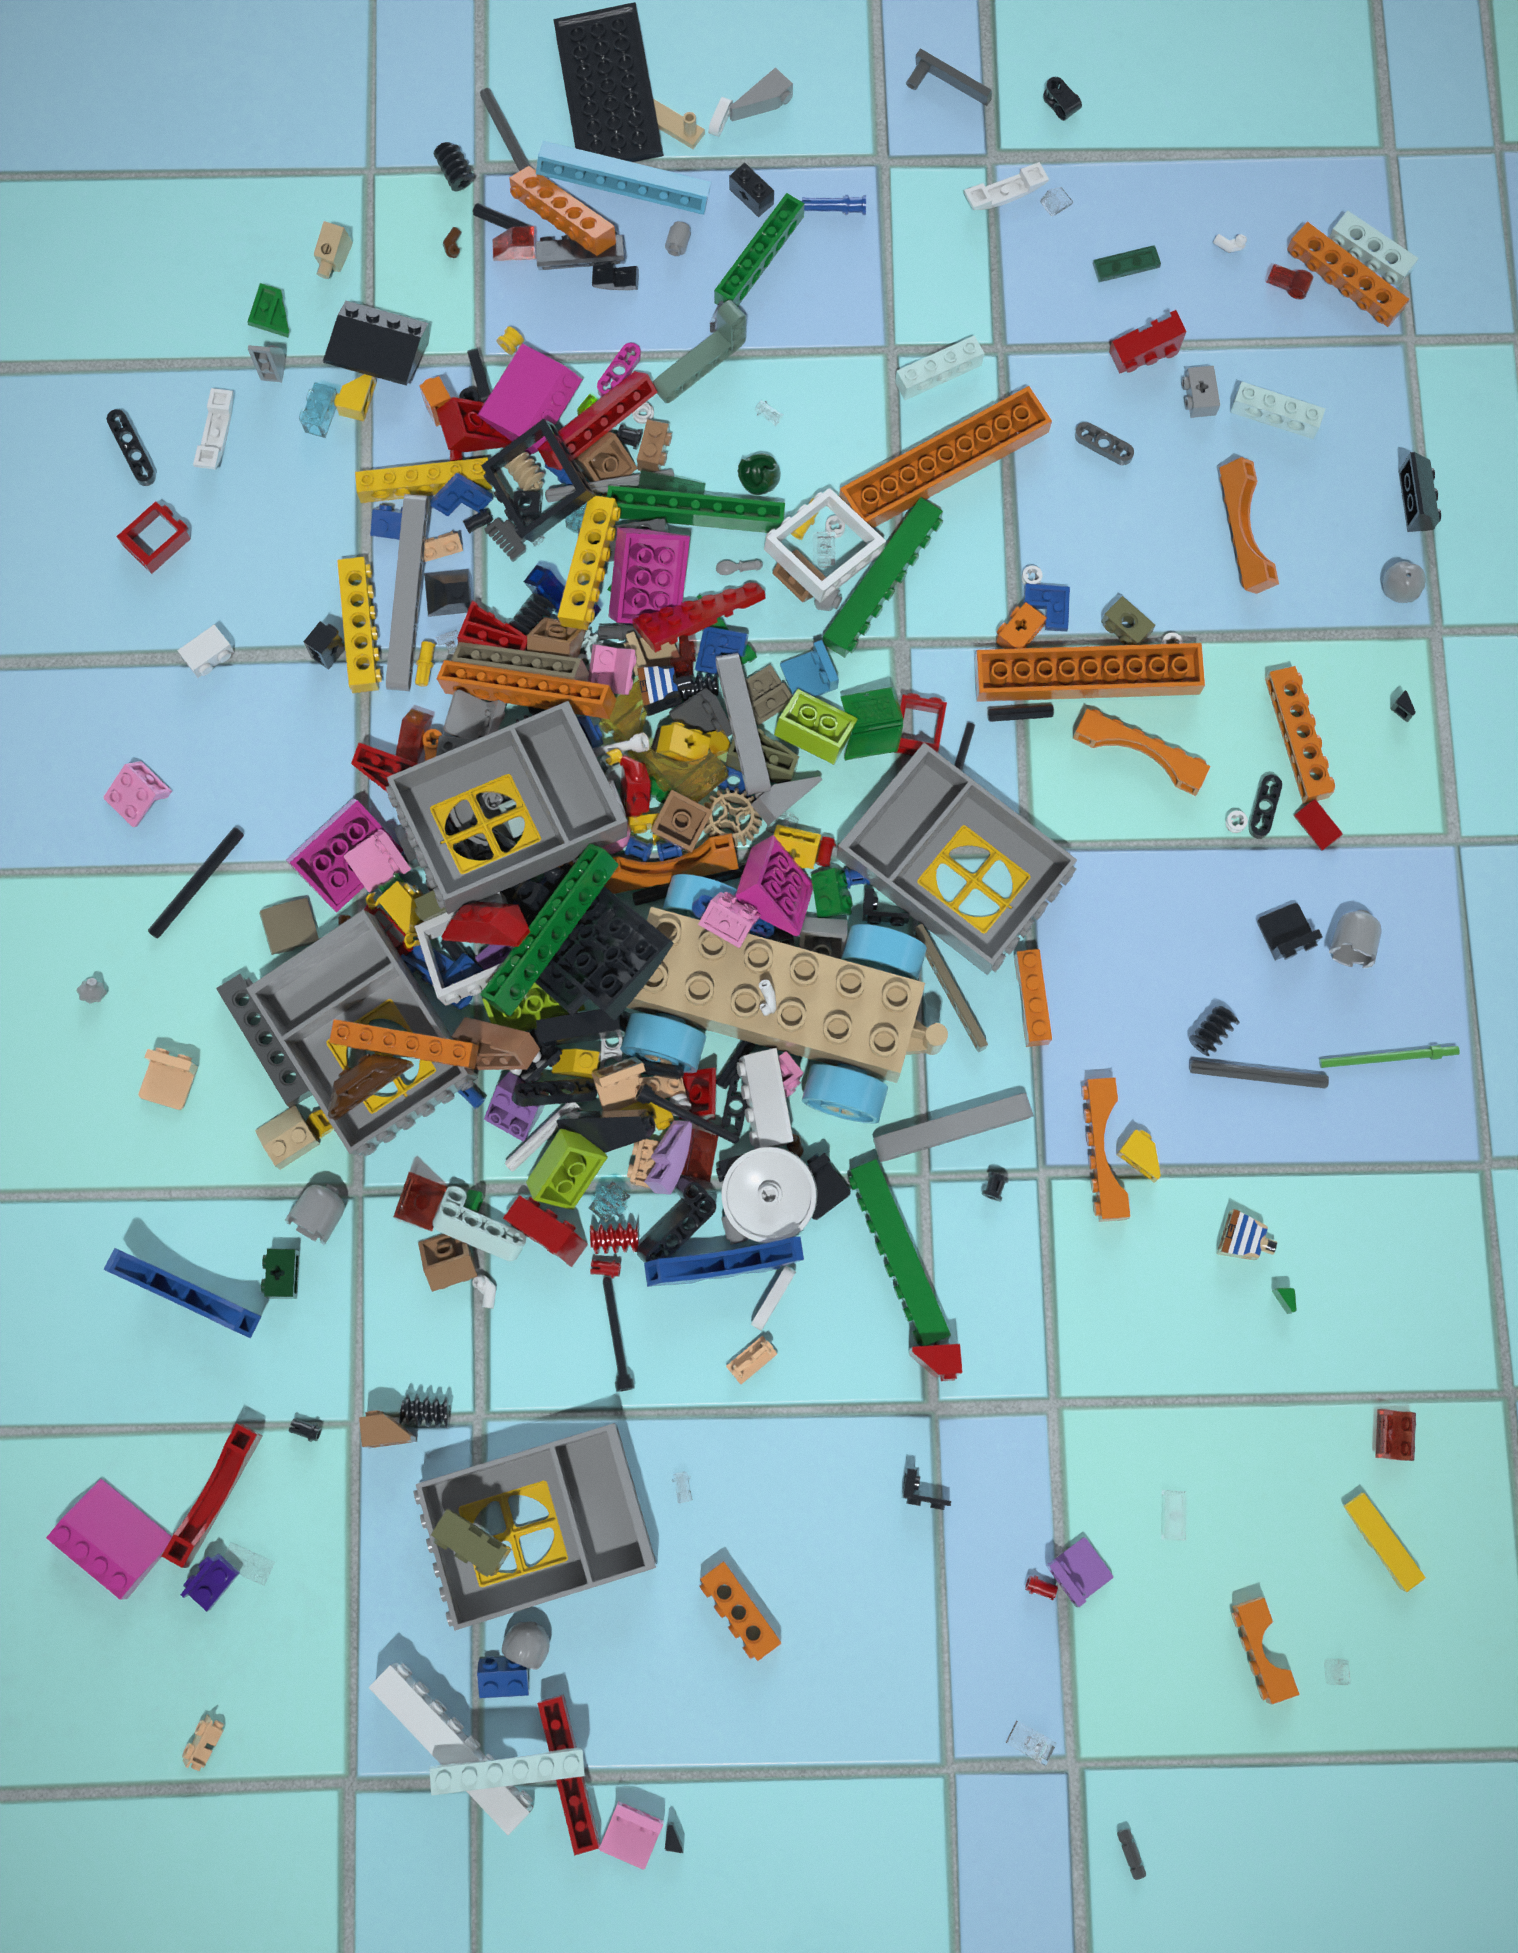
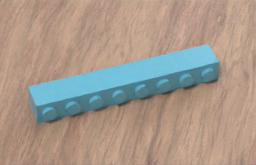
M546 141L542 142L536 168L537 175L703 215L711 181Z

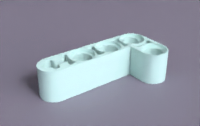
M457 1186L448 1187L434 1216V1228L445 1235L504 1260H516L526 1243L525 1235L514 1228L463 1207L466 1200L465 1191Z

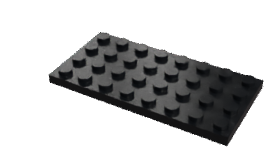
M636 2L553 19L575 149L629 162L664 156Z

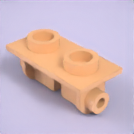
M450 531V533L438 536V539L435 540L434 537L426 539L423 563L462 552L463 548L458 532L453 533V531Z
M659 1076L638 1078L639 1088L642 1083L651 1086L655 1094L662 1098H672L677 1094H686L682 1078L678 1080ZM636 1088L635 1095L637 1094L639 1088Z
M762 1335L726 1367L737 1381L743 1384L773 1359L777 1352Z
M208 1714L204 1721L200 1720L194 1732L196 1736L193 1742L187 1744L182 1754V1761L186 1768H189L191 1763V1768L200 1771L201 1767H205L213 1752L205 1746L207 1743L216 1746L224 1731L222 1729L224 1726L222 1722L215 1720L213 1724Z

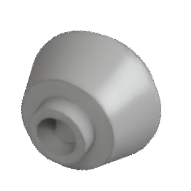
M839 589L835 590L821 603L815 599L814 605L816 609L832 611L833 608L837 609L842 601Z

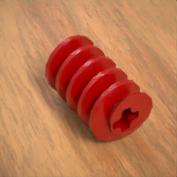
M630 1222L627 1223L626 1229H623L621 1223H618L616 1230L613 1229L611 1223H609L607 1230H604L603 1225L599 1224L597 1231L590 1224L591 1248H593L595 1254H599L601 1247L605 1254H608L610 1247H612L614 1253H618L620 1246L624 1253H627L629 1246H631L633 1252H637L639 1246L638 1222L635 1229L632 1228Z

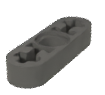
M1082 422L1077 426L1075 439L1079 444L1119 465H1127L1132 461L1134 448L1129 443L1089 422ZM1085 430L1089 431L1088 435L1082 436V432ZM1097 435L1095 442H1092L1094 436ZM1106 439L1110 442V447L1102 448L1099 446L1098 441ZM1116 445L1117 447L1114 453H1112L1113 447ZM1123 451H1126L1127 455L1121 457L1120 454Z

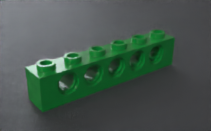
M788 193L784 195L715 288L714 303L721 307V305L729 300H732L737 307L740 305L804 218L805 203Z

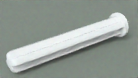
M576 1102L566 1103L505 1161V1165L510 1171H515L559 1129L556 1120L567 1112H576L578 1110L581 1112L582 1109Z

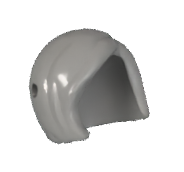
M1407 561L1398 562L1386 571L1383 577V591L1387 597L1395 602H1413L1419 598L1425 588V573L1416 564H1411Z
M532 1621L519 1622L505 1636L501 1648L502 1654L516 1664L537 1670L542 1666L548 1655L550 1641L545 1629L538 1623Z

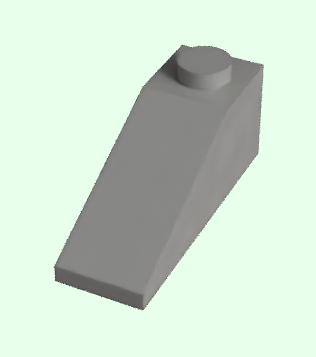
M775 67L730 106V120L736 121L778 109L783 104H787L793 97V83Z
M248 345L249 354L260 380L282 383L286 363L283 349L273 345L268 347Z
M818 776L774 784L771 787V791L755 794L754 796L757 799L751 806L769 826L821 782L822 778Z

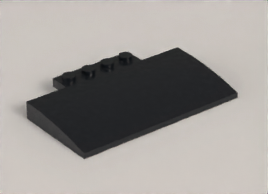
M570 861L561 866L565 873L557 885L546 881L543 886L553 894L575 862ZM603 887L535 983L572 1016L590 999L615 1021L646 985L674 943L606 887ZM521 908L520 910L529 927L538 914Z

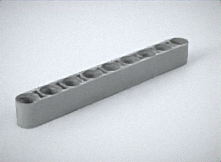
M404 495L386 672L387 690L410 691L429 508L428 496Z

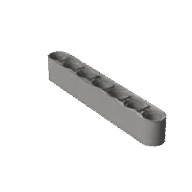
M733 653L715 657L717 672L747 795L771 791L769 775L739 654Z
M1023 1093L874 1138L873 1142L879 1161L884 1162L1026 1120L1034 1115L1027 1094Z

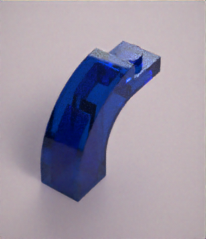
M536 565L523 582L532 593L539 594L548 599L555 607V610H551L558 614L565 586L556 578L551 570ZM580 601L576 605H582L585 601ZM594 604L593 608L595 611L594 619L601 611L597 604Z

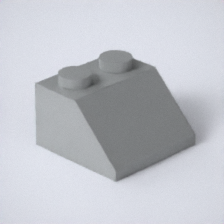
M805 917L800 932L799 948L842 959L847 940L848 920Z

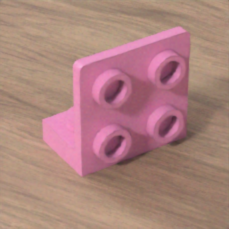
M593 644L587 682L610 685L613 694L629 695V691L633 686L632 670L636 664L635 650Z
M142 761L123 766L103 798L132 827H137L155 800L168 798L172 790Z
M378 830L343 855L348 865L369 893L378 888L379 884L382 885L391 879L395 872L397 874L399 872L405 874L411 870L392 840L383 830Z
M720 892L710 901L698 925L740 948L752 926L759 920L761 915L757 913L758 910L755 907L737 902V898L728 892Z
M618 1801L599 1850L644 1870L664 1821Z

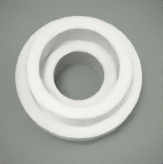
M645 402L632 413L633 419L640 424H646L647 419L652 420L654 417L653 407ZM641 412L647 413L645 416H640L639 414Z

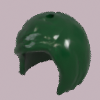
M755 454L745 460L741 459L738 465L739 480L746 491L753 495L771 492L780 481V468L776 460L768 454Z

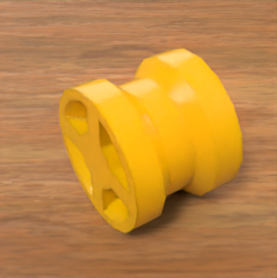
M508 326L504 330L505 334L499 336L496 342L506 353L513 355L516 347L521 345L524 339L518 331Z

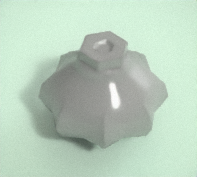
M94 978L83 981L76 990L79 994V999L89 1004L101 1002L102 998L107 994L103 983L97 982Z

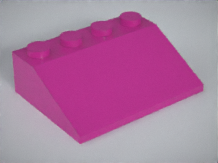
M522 343L477 416L513 442L544 418L555 426L583 379L561 363ZM545 436L525 450V452H528L530 455L538 452L537 448L546 441Z
M617 528L608 617L617 623H633L632 619L639 617L641 614H651L660 611L664 607L681 605L683 602L690 536L645 529Z
M352 798L286 859V862L337 913L364 888L343 855L378 830L385 831V829L358 800ZM387 833V835H388L389 838L392 840V842L394 843V845L396 846V848L398 849V851H399L400 853H401L402 851H404V850L396 843V841Z
M772 835L751 848L735 897L739 903L755 907L758 910L757 913L761 915L760 919L794 936H798L803 926L813 886L809 877L776 837Z
M100 1479L46 1537V1539L120 1600L128 1599L159 1561L172 1538L170 1534L103 1479Z

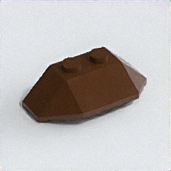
M377 1054L363 1056L358 1060L359 1064L352 1069L347 1068L338 1075L340 1078L334 1081L328 1117L338 1120L413 1067L412 1061Z

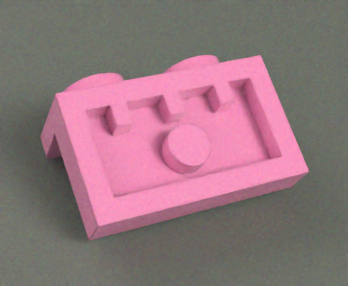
M786 1051L778 1059L785 1097L788 1098L801 1083L799 1080L804 1072Z

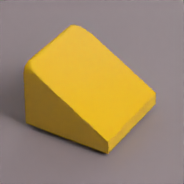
M721 731L703 734L711 738L708 751L712 759L729 751L731 744Z
M322 1109L311 1113L306 1120L317 1139L324 1137L334 1130Z

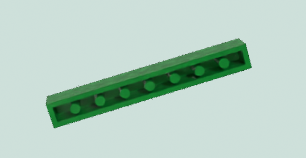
M608 485L607 497L615 498L617 506L621 510L620 519L640 521L665 519L666 523L769 533L772 529H778L785 517V503Z
M920 497L823 635V644L844 658L849 652H854L859 642L857 640L860 635L865 636L871 626L870 621L872 618H877L883 609V606H881L883 602L891 599L897 582L900 584L903 582L909 565L914 566L918 560L920 549H925L931 541L930 535L932 532H937L943 523L941 519L943 511Z
M877 1159L850 1169V1176L847 1177L851 1189H856L860 1197L856 1199L861 1212L865 1211L869 1220H866V1225L869 1232L876 1235L878 1242H875L876 1249L879 1255H884L887 1264H884L888 1277H893L896 1286L893 1288L898 1300L903 1299L906 1307L903 1308V1313L907 1322L912 1321L915 1330L912 1331L916 1343H921L922 1346H929L950 1337V1331Z

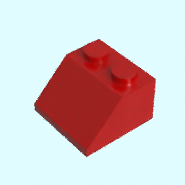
M960 1344L918 1346L909 1349V1356L933 1377H940L941 1381H955L957 1376L963 1373Z

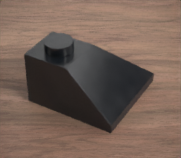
M469 569L424 574L428 617L468 612L472 602Z

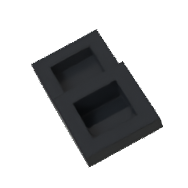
M614 264L593 265L592 286L594 288L638 290L639 269L637 266L616 268Z

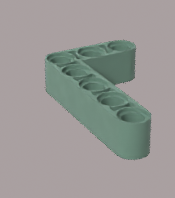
M732 300L726 301L717 311V331L653 381L658 396L665 403L672 402L745 343L746 315Z

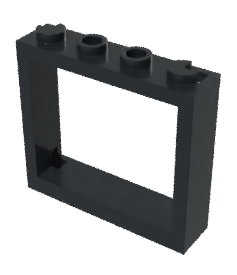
M545 418L481 465L485 471L484 478L495 489V497L506 508L504 510L506 516L516 525L514 528L515 532L521 539L524 538L530 542L538 539L595 497L554 424ZM545 436L576 491L527 526L498 476L497 471Z

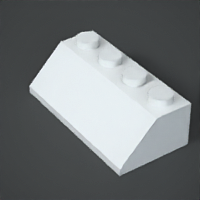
M777 1048L741 1057L737 1063V1072L739 1076H742L743 1081L741 1086L742 1098L747 1101L745 1117L751 1125L752 1132L749 1133L751 1145L758 1149L763 1147H782L793 1142Z

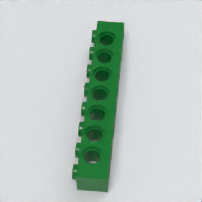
M589 843L528 927L530 933L519 947L512 949L480 995L496 1010L508 1016L512 1015L613 875L619 864L605 849Z

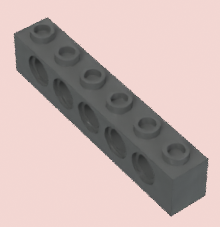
M239 974L216 989L285 1104L291 1108L312 1096V1093L246 988L253 984L249 977L245 979ZM249 997L247 1005L239 1006L241 998ZM254 1016H261V1020L257 1025H251V1019ZM266 1035H272L271 1043L263 1045V1038ZM278 1054H284L283 1062L274 1064V1058ZM291 1073L296 1074V1079L293 1083L287 1084L285 1082L287 1075Z

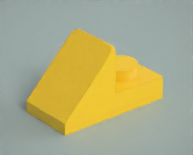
M659 813L641 815L637 818L627 817L631 831H634L636 834L646 833L647 830L652 829ZM653 835L654 846L656 845V842H658L661 839L655 835Z

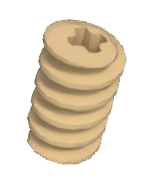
M523 452L504 467L508 469L509 474L513 476L514 481L518 483V486L523 491L537 492L543 487L544 482L542 479L545 474L538 472L540 467L538 465L533 466L535 463L534 459H528L530 454Z

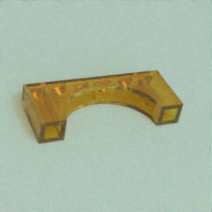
M639 680L633 684L629 695L620 694L616 698L610 719L599 718V726L606 734L610 732L614 736L613 740L615 743L629 741L635 734L643 733L647 713L643 706ZM650 747L648 751L638 753L632 749L627 752L630 758L645 763L648 776H653L657 780L656 783L663 792L668 791L670 793L673 790L696 803L729 777L726 766L712 752L693 761L670 760L657 754Z

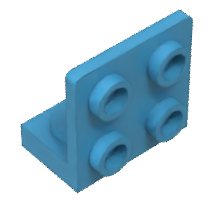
M822 640L813 643V651L780 664L792 695L795 694L797 689L813 697L838 689L839 678Z

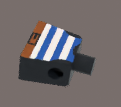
M672 665L637 668L643 706L647 716L680 705L682 703L680 691L693 688L690 675L677 677L675 668Z

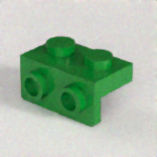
M831 868L811 874L817 918H830L840 914L851 915L853 903L847 889L848 884L844 870Z

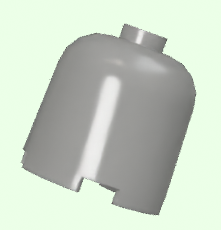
M1365 910L1344 914L1337 924L1329 949V953L1333 954L1332 959L1348 967H1353V963L1363 964L1362 968L1372 967L1376 961L1382 934L1380 922Z
M329 1184L326 1187L312 1185L303 1192L285 1218V1222L289 1225L292 1222L298 1226L296 1231L315 1242L320 1238V1243L325 1245L344 1213L345 1204L337 1195L339 1191Z

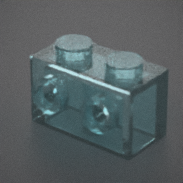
M314 382L312 389L308 390L305 409L302 408L299 414V421L305 433L326 438L337 409L334 405L337 394L336 388Z

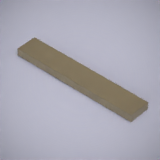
M923 924L916 926L913 935L926 945L925 957L977 1052L985 1050L988 1043Z

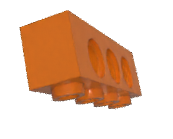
M724 1561L700 1578L702 1584L699 1587L707 1598L712 1596L717 1604L713 1607L721 1618L725 1616L731 1623L728 1626L729 1630L736 1639L738 1637L742 1638L746 1644L742 1648L750 1659L755 1657L759 1661L782 1644ZM724 1584L728 1585L732 1591L731 1596L727 1599H722L717 1594L718 1587ZM736 1605H741L745 1608L746 1615L742 1619H735L731 1613L732 1608ZM750 1626H757L760 1629V1636L755 1640H751L746 1636V1630Z

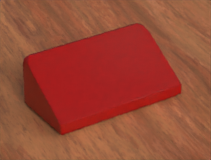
M1316 799L1294 815L1321 851L1343 835L1342 831Z

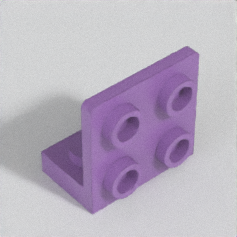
M1084 1537L1046 1565L1075 1607L1082 1606L1087 1602L1086 1598L1113 1579L1112 1573Z

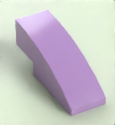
M674 1120L651 1156L656 1164L644 1182L656 1194L671 1195L680 1178L691 1140L692 1123L690 1121Z

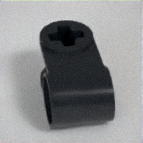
M1051 77L1047 81L1043 100L1051 107L1058 118L1064 121L1082 108L1081 99L1069 88L1063 79Z

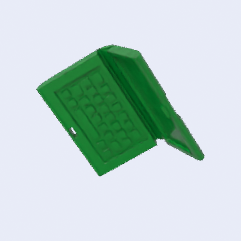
M893 687L840 697L844 711L858 718L849 737L844 757L845 761L898 751L903 731V716Z

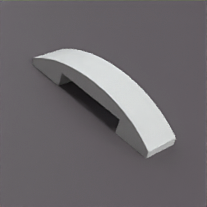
M1040 162L1022 168L1018 175L985 186L982 183L965 189L964 194L973 210H985L1022 198L1046 184L1049 178Z
M211 388L207 403L208 415L201 445H197L193 462L194 467L214 470L218 467L226 445L231 421L233 391Z

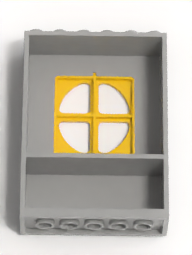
M569 701L387 777L389 786H386L390 803L396 809L402 828H405L407 839L416 852V858L420 867L425 871V877L430 888H434L435 898L440 909L445 908L447 914L459 910L463 905L478 902L577 859L589 843L602 848L627 837V819ZM484 792L499 793L514 800L517 806L513 810L492 819H487L481 810L476 796ZM467 800L478 821L477 825L448 836L445 832V824L450 812L459 802ZM516 817H522L525 826L520 840L509 852H502L492 833V829ZM481 833L484 834L494 856L492 859L485 861L467 859L457 854L453 849V845Z
M925 743L922 744L838 845L836 857L851 870L860 873L874 888L910 914L919 923L923 924V926L986 975L992 970L996 972L1004 962L1003 960L1006 958L1005 953L1010 955L1020 940L1019 936L1025 937L1035 922L1033 919L1038 920L1049 904L1047 901L1052 903L1063 887L1061 884L1066 886L1077 870L1074 867L1077 862L1075 857ZM975 846L989 851L990 856L980 869L972 874L949 856V853L958 847ZM996 861H1002L1011 876L1012 894L1008 899L1002 898L982 882V878ZM940 864L947 865L967 882L966 886L952 902H947L943 898L937 885L936 872ZM977 889L995 902L1000 909L991 916L974 917L961 913L959 906L972 890Z
M362 910L246 988L349 1154L364 1155L365 1157L377 1150V1145L382 1142H390L396 1137L395 1133L401 1129L407 1130L416 1124L415 1120L420 1116H429L436 1110L435 1106L441 1102L443 1104L450 1102L455 1098L454 1094L461 1089L465 1091L475 1084L473 1081L478 1078L473 1069L420 1060L419 1070L412 1084L406 1085L400 1076L393 1080L398 1089L397 1094L391 1097L372 1095L338 1120L328 1117L334 1081L340 1078L338 1075L343 1070L349 1068L347 1061L348 1047L329 1043L334 1019L369 1025V1022L374 1019H388L403 1026L407 1032L453 1040L450 1032L376 916L365 910ZM375 1052V1054H377V1055H383V1056H389V1057H393V1056H394V1055H390V1054H384V1053Z
M615 1423L416 1484L417 1490L413 1491L416 1504H420L423 1514H420L423 1529H428L430 1537L426 1539L428 1550L430 1553H434L436 1562L433 1563L436 1578H441L443 1586L439 1587L441 1599L443 1602L447 1601L449 1611L446 1612L449 1627H454V1631L658 1567L619 1430ZM521 1495L539 1501L546 1507L549 1513L548 1518L522 1527H516L508 1502L509 1497ZM498 1501L506 1530L503 1533L493 1535V1537L501 1542H510L517 1570L514 1573L497 1572L494 1576L489 1575L486 1577L475 1569L476 1566L468 1561L466 1564L455 1557L456 1552L449 1547L444 1550L434 1543L435 1538L431 1536V1533L447 1509H451L469 1522L474 1523L478 1514L488 1504ZM545 1528H552L554 1539L550 1550L539 1563L533 1567H527L519 1542L520 1537Z

